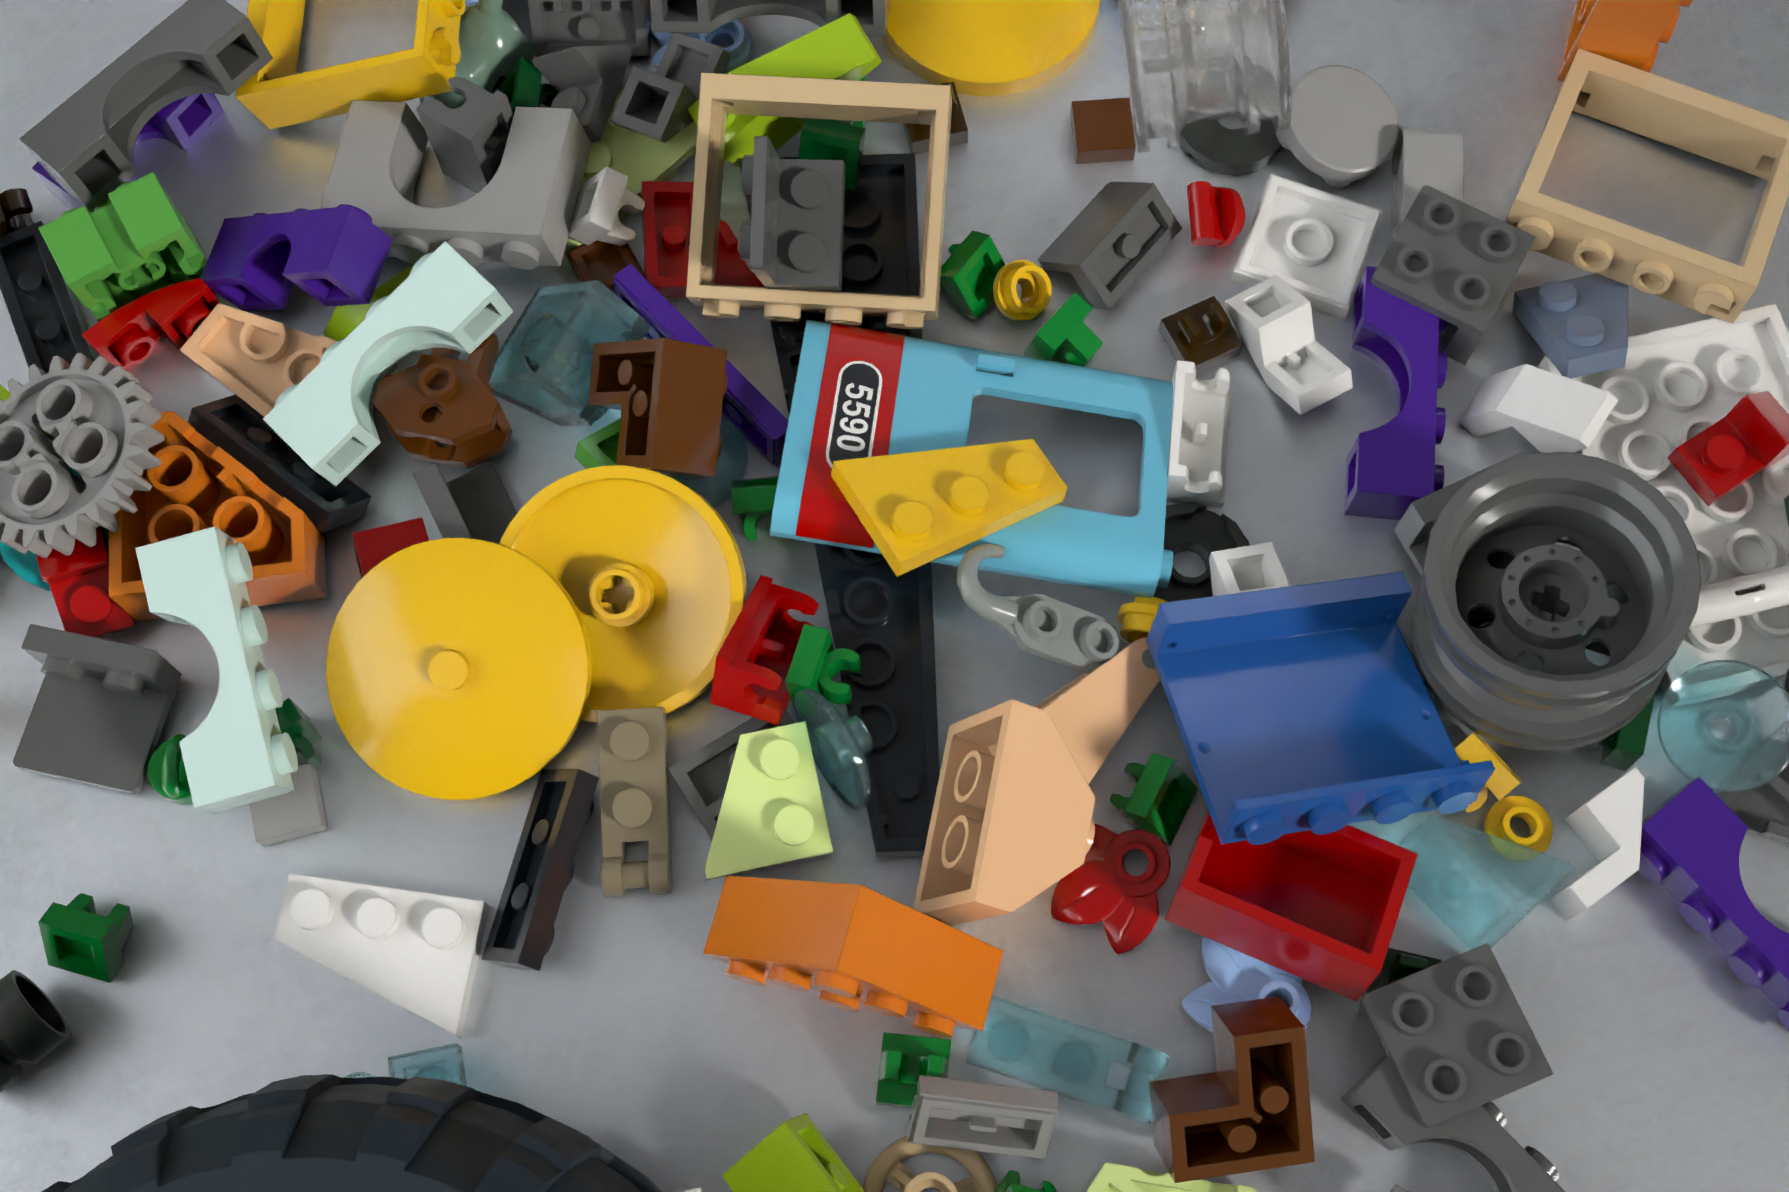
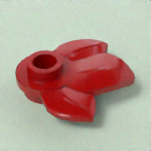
M1094 824V840L1085 856L1084 864L1063 877L1054 889L1051 901V915L1057 921L1074 925L1095 924L1102 921L1112 949L1117 954H1123L1141 944L1156 926L1160 914L1156 891L1168 879L1171 870V858L1164 842L1153 833L1134 829L1118 835L1104 826ZM1134 850L1143 851L1149 861L1147 870L1139 876L1129 874L1124 865L1126 856Z

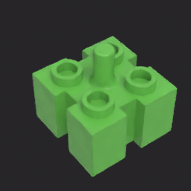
M154 172L137 180L121 184L115 191L108 194L109 197L98 205L94 212H91L85 206L70 209L61 214L59 218L38 228L66 284L87 309L90 308L98 322L124 305L153 291L179 282L201 278L208 257L195 233L181 212L177 211L173 201Z

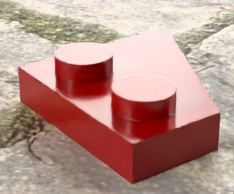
M642 181L641 198L645 202L642 211L645 279L665 299H688L686 291L694 182ZM720 219L716 285L763 287L762 282L754 272L750 271L745 260H741L737 249L739 241L729 225Z

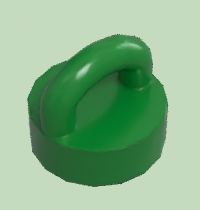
M176 734L170 740L161 744L152 754L148 764V779L153 789L170 802L182 805L191 804L193 801L179 743L186 735Z

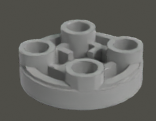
M1342 65L1322 66L1305 74L1287 95L1282 107L1281 121L1276 128V136L1284 148L1291 150L1305 167L1322 176L1327 184L1338 188L1346 187L1352 181L1367 177L1376 171L1393 152L1399 135L1397 112L1391 98L1383 87L1369 75Z

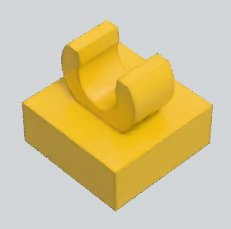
M1476 732L1468 736L1454 749L1462 761L1469 760L1471 764L1491 760L1495 767L1494 772L1477 795V800L1464 809L1466 812H1472L1480 808L1486 802L1489 790L1500 801L1522 782L1519 776Z

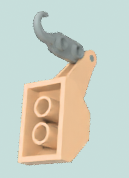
M992 543L975 545L964 554L958 566L957 584L965 603L970 610L982 618L994 622L1022 650L1083 673L1035 707L1011 699L949 725L913 906L914 910L949 926L1012 913L1084 864L1085 856L1092 846L1095 835V826L1092 821L1095 795L1089 783L1160 681L1146 642L1147 637L1140 638L1131 643L1124 642L1119 638L1115 627L1104 617L1043 594L1001 597L986 591L978 580L977 571L979 564L984 559L1002 558L1005 555L1003 546Z

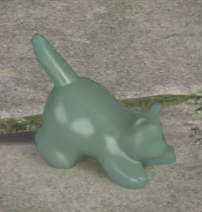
M479 0L478 2H472L465 6V11L461 15L459 45L461 58L460 62L456 64L455 77L467 79L492 93V88L498 78L501 76L506 78L521 57L529 60L534 58V46L531 38L522 33L512 16L502 9L503 0ZM453 91L426 96L442 101L446 107L452 109L461 107L466 101L465 96L457 95ZM426 97L419 98L420 104Z

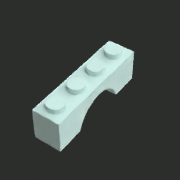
M445 241L434 252L421 257L413 266L410 276L389 296L377 300L369 308L365 320L344 340L332 344L322 355L320 364L299 384L287 388L278 397L275 407L263 420L314 471L337 486L381 443L374 423V404L372 400L379 381L386 376L394 365L412 353L429 348H449L470 355L514 311L496 288Z
M214 526L135 548L149 611L169 622L197 627L212 645L218 660L220 679L213 707L204 721L179 742L194 808L218 813L295 791L291 773L298 770L297 755L290 736L286 732L281 734L275 708L282 707L283 705L282 691L275 672L271 668L266 669L260 645L267 643L268 633L260 609L257 605L251 606L246 582L253 579V569L245 546L241 542L236 543L235 539Z

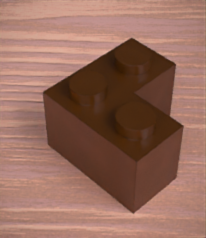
M667 338L594 343L588 405L621 410L616 465L648 469L673 476L716 477L717 459L722 447L720 436L722 403L727 389V374L725 371L726 349Z
M1279 996L1211 1006L1216 1072L1149 1082L1154 1146L1173 1181L1180 1183L1315 1162L1305 1026Z

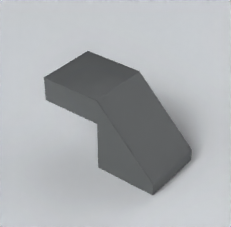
M672 33L655 74L633 66L610 121L616 126L666 143L694 121L688 108L700 98L701 73L724 74L731 56L723 47L682 33Z

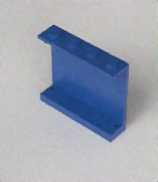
M1403 571L1160 603L1146 642L1221 844L1248 840L1249 844L1262 845L1278 839L1283 834L1311 830L1314 834L1318 835L1329 834L1342 829L1347 824L1375 820L1378 824H1391L1413 813L1437 809L1439 813L1452 814L1468 808L1469 804L1477 800V795L1494 772L1495 767L1491 760L1471 764L1469 760L1460 761L1396 623L1412 594L1411 587Z

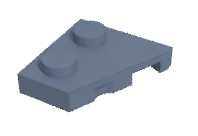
M1595 273L1564 281H1551L1541 286L1514 292L1513 313L1562 376L1573 379L1625 367L1628 350V285Z

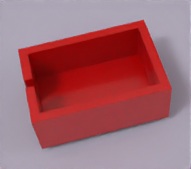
M1207 808L1164 920L1357 1002L1381 972L1418 854L1348 824L1342 829L1329 834L1318 835L1314 834L1311 830L1283 834L1278 839L1262 845L1249 844L1248 840L1221 844Z

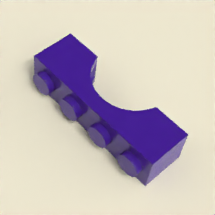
M1366 266L1354 294L1352 349L1370 357L1388 374L1397 394L1398 411L1397 416L1388 423L1359 433L1348 454L1346 461L1344 515L1401 520L1412 502L1436 492L1444 486V466L1435 464V446L1441 444L1446 425L1445 408L1437 407V389L1443 387L1447 373V353L1438 351L1439 334L1444 333L1447 321L1372 285L1371 278L1377 267Z
M1698 776L1673 793L1642 820L1638 871L1648 880L1660 883L1679 903L1678 910L1682 918L1694 930L1703 935H1709L1728 955V965L1735 975L1747 985L1759 988L1778 1008V1018L1789 1031V933L1779 929L1761 915L1744 889L1740 876L1739 855L1748 827Z

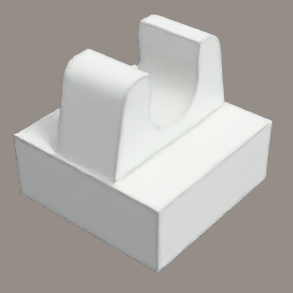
M605 167L584 182L572 219L569 237L588 246L596 240L622 246L634 239L636 232L621 224L618 218V211H623L627 215L634 217L643 211L645 202L626 187L628 176Z

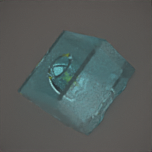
M599 280L539 287L498 351L497 361L494 363V370L489 384L495 396L560 426H592L594 422L599 420L608 411V408L588 405L594 343L642 340L650 329L651 324Z

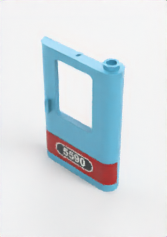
M807 320L769 535L882 554L831 477L833 461L967 446L972 399L978 395H988L1137 421L1143 428L1138 514L1133 517H1125L1054 505L930 562L959 566L964 554L975 545L992 543L1003 546L1005 555L1002 558L984 559L979 564L978 570L1152 598L1157 587L1166 588L1168 586L1173 566V551L1164 549L1173 398V385L1171 381L924 340L853 326Z

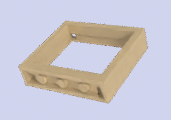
M1578 48L1505 222L1535 236L1529 250L1537 251L1575 265L1587 272L1602 275L1637 288L1644 293L1659 296L1694 309L1704 315L1707 314L1733 324L1758 287L1789 195V121ZM1572 111L1768 180L1739 265L1539 193Z
M701 73L686 297L695 306L703 307L702 315L715 318H739L740 309L764 310L763 318L771 321L799 322L801 312L825 314L826 323L856 326L862 324V316L887 317L886 325L888 327L900 329H922L924 320H938L952 112L950 85ZM727 114L931 125L919 296L716 285Z

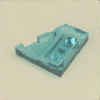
M1429 814L1397 844L1418 854L1408 887L1470 950L1486 943L1492 948L1575 870L1568 861L1433 814Z

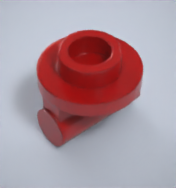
M1197 181L1188 184L1187 197L1192 245L1199 247L1209 245L1218 248L1230 245L1241 232L1245 223V209L1240 194L1232 188L1211 186L1207 181Z

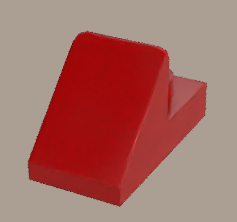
M1769 391L1747 394L1741 398L1724 418L1678 446L1667 459L1709 507L1789 455V414Z
M103 526L96 528V545L93 547H89L76 539L71 555L66 556L55 549H52L47 558H42L36 554L42 580L50 586L64 630L96 638L137 626L135 619L109 597V542Z

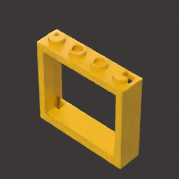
M249 0L247 17L273 59L236 90L235 97L270 130L346 114L349 112L352 100L403 102L452 91L448 79L455 77L456 64L460 62L461 58L459 31L461 15L465 11V0H418L414 48L299 74H296L306 0Z

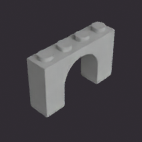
M352 100L320 209L348 204L364 210L372 217V223L393 239L387 257H397L410 263H416L421 257L434 252L446 241L471 266H477L481 262L505 263L524 270L534 269L537 265L561 267L591 147V141L573 109L516 106L500 166L491 181L480 192L464 202L449 207L428 208L414 204L413 200L414 189L428 142V136L406 102Z

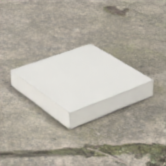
M1270 174L1234 269L1231 282L1251 288L1274 275H1278L1311 302V309L1345 320L1383 210Z

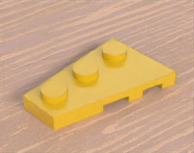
M1034 439L833 461L831 477L896 576L902 575L1063 502L1068 488Z

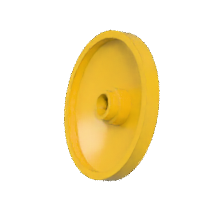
M890 0L886 34L883 37L895 56L908 69L931 84L941 85L945 82H954L957 93L972 96L1016 94L1045 84L1069 68L1078 59L1088 45L1095 30L1101 0Z
M608 465L577 471L558 479L538 492L519 510L504 532L499 544L525 554L547 569L572 598L586 628L592 658V677L590 693L581 718L582 720L597 723V711L664 707L666 714H669L693 701L713 683L716 656L747 601V580L742 556L734 536L719 513L702 496L678 480L652 470L625 465Z
M443 538L415 544L394 553L372 568L356 584L340 608L331 630L326 656V682L331 707L342 733L358 756L370 768L395 785L416 794L446 800H469L498 794L523 783L548 766L570 741L581 721L587 705L592 677V658L586 628L576 605L561 583L535 560L515 549L487 540L470 538Z

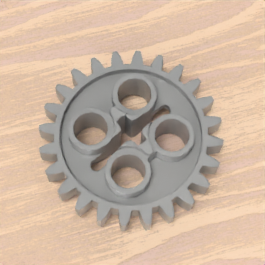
M77 353L71 364L58 355L53 356L49 373L35 364L29 367V382L25 385L12 378L8 380L11 396L6 401L0 399V541L23 554L30 550L42 558H47L52 549L68 556L72 554L76 539L89 547L95 546L97 527L103 526L113 533L118 531V524L114 514L119 509L135 514L138 509L130 498L133 491H150L152 485L141 477L144 469L158 467L162 462L148 452V449L165 440L163 434L151 427L162 417V414L149 404L154 396L138 384L140 380L119 365L116 367L104 357L99 356L93 362L82 353ZM39 425L44 431L55 437V440L52 441L45 437ZM72 468L75 471L79 472L83 480L85 481L86 485L84 484L81 478L74 475L68 470Z

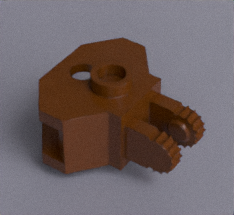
M492 333L469 355L467 361L458 360L459 355H461L460 351L449 348H433L431 355L421 353L416 365L379 381L372 403L386 420V426L410 458L469 469L506 452L513 431L489 384L494 370V363L497 361L499 348L498 336H495L496 334ZM436 440L444 444H450L451 446L445 448L439 447L436 445Z

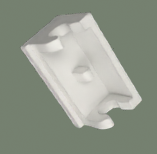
M1177 360L1171 380L1173 398L1166 502L1181 504L1192 502L1204 506L1222 508L1224 504L1231 391H1228L1230 373L1225 368H1219L1214 379L1201 380L1196 378L1194 362Z

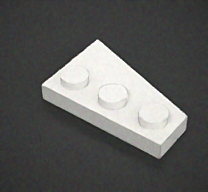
M289 873L273 939L462 1039L490 906L485 901Z

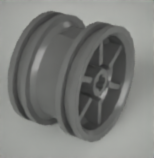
M1568 452L1526 454L1497 463L1468 480L1445 503L1430 532L1412 622L1414 655L1424 681L1447 712L1471 731L1502 745L1531 751L1571 750L1602 741L1629 724L1649 703L1694 619L1698 609L1702 581L1697 547L1683 517L1658 489L1631 470L1599 457ZM1559 542L1569 544L1571 546L1579 548L1580 551L1573 549L1569 546L1557 545L1555 543ZM1495 552H1507L1513 557V560L1507 568L1498 569L1492 567L1488 563L1487 558ZM1615 584L1622 587L1626 591L1629 601L1620 605L1615 599L1607 597V585ZM1539 611L1552 614L1551 622L1537 618ZM1470 613L1493 620L1494 622L1486 628H1474L1469 624L1467 616ZM1585 649L1610 656V661L1603 666H1597L1588 660L1585 655ZM1526 653L1538 656L1543 665L1542 671H1533L1517 665V658Z

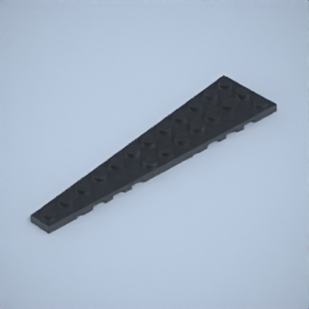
M915 153L863 155L861 175L855 191L845 189L842 280L841 291L837 292L919 296L920 263ZM780 157V159H799V157ZM738 159V160H739V166H740V172H741V178H742V161H743V159ZM745 195L749 218L751 220V195ZM819 290V291H837V290ZM801 312L799 322L770 320L789 416L807 320L826 323L825 314ZM862 316V324L853 326L922 339V329L888 327L886 325L887 317ZM814 543L835 649L846 648L853 650L860 656L862 665L860 673H852L846 670L839 672L841 683L850 685L853 696L851 703L846 704L876 858L924 856L940 775L931 562L896 576L884 556L880 553Z

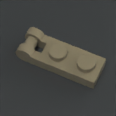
M664 707L597 711L602 836L601 883L604 897L625 896L626 889L649 888L651 894L671 893L673 880L666 709ZM648 841V861L626 862L625 842Z

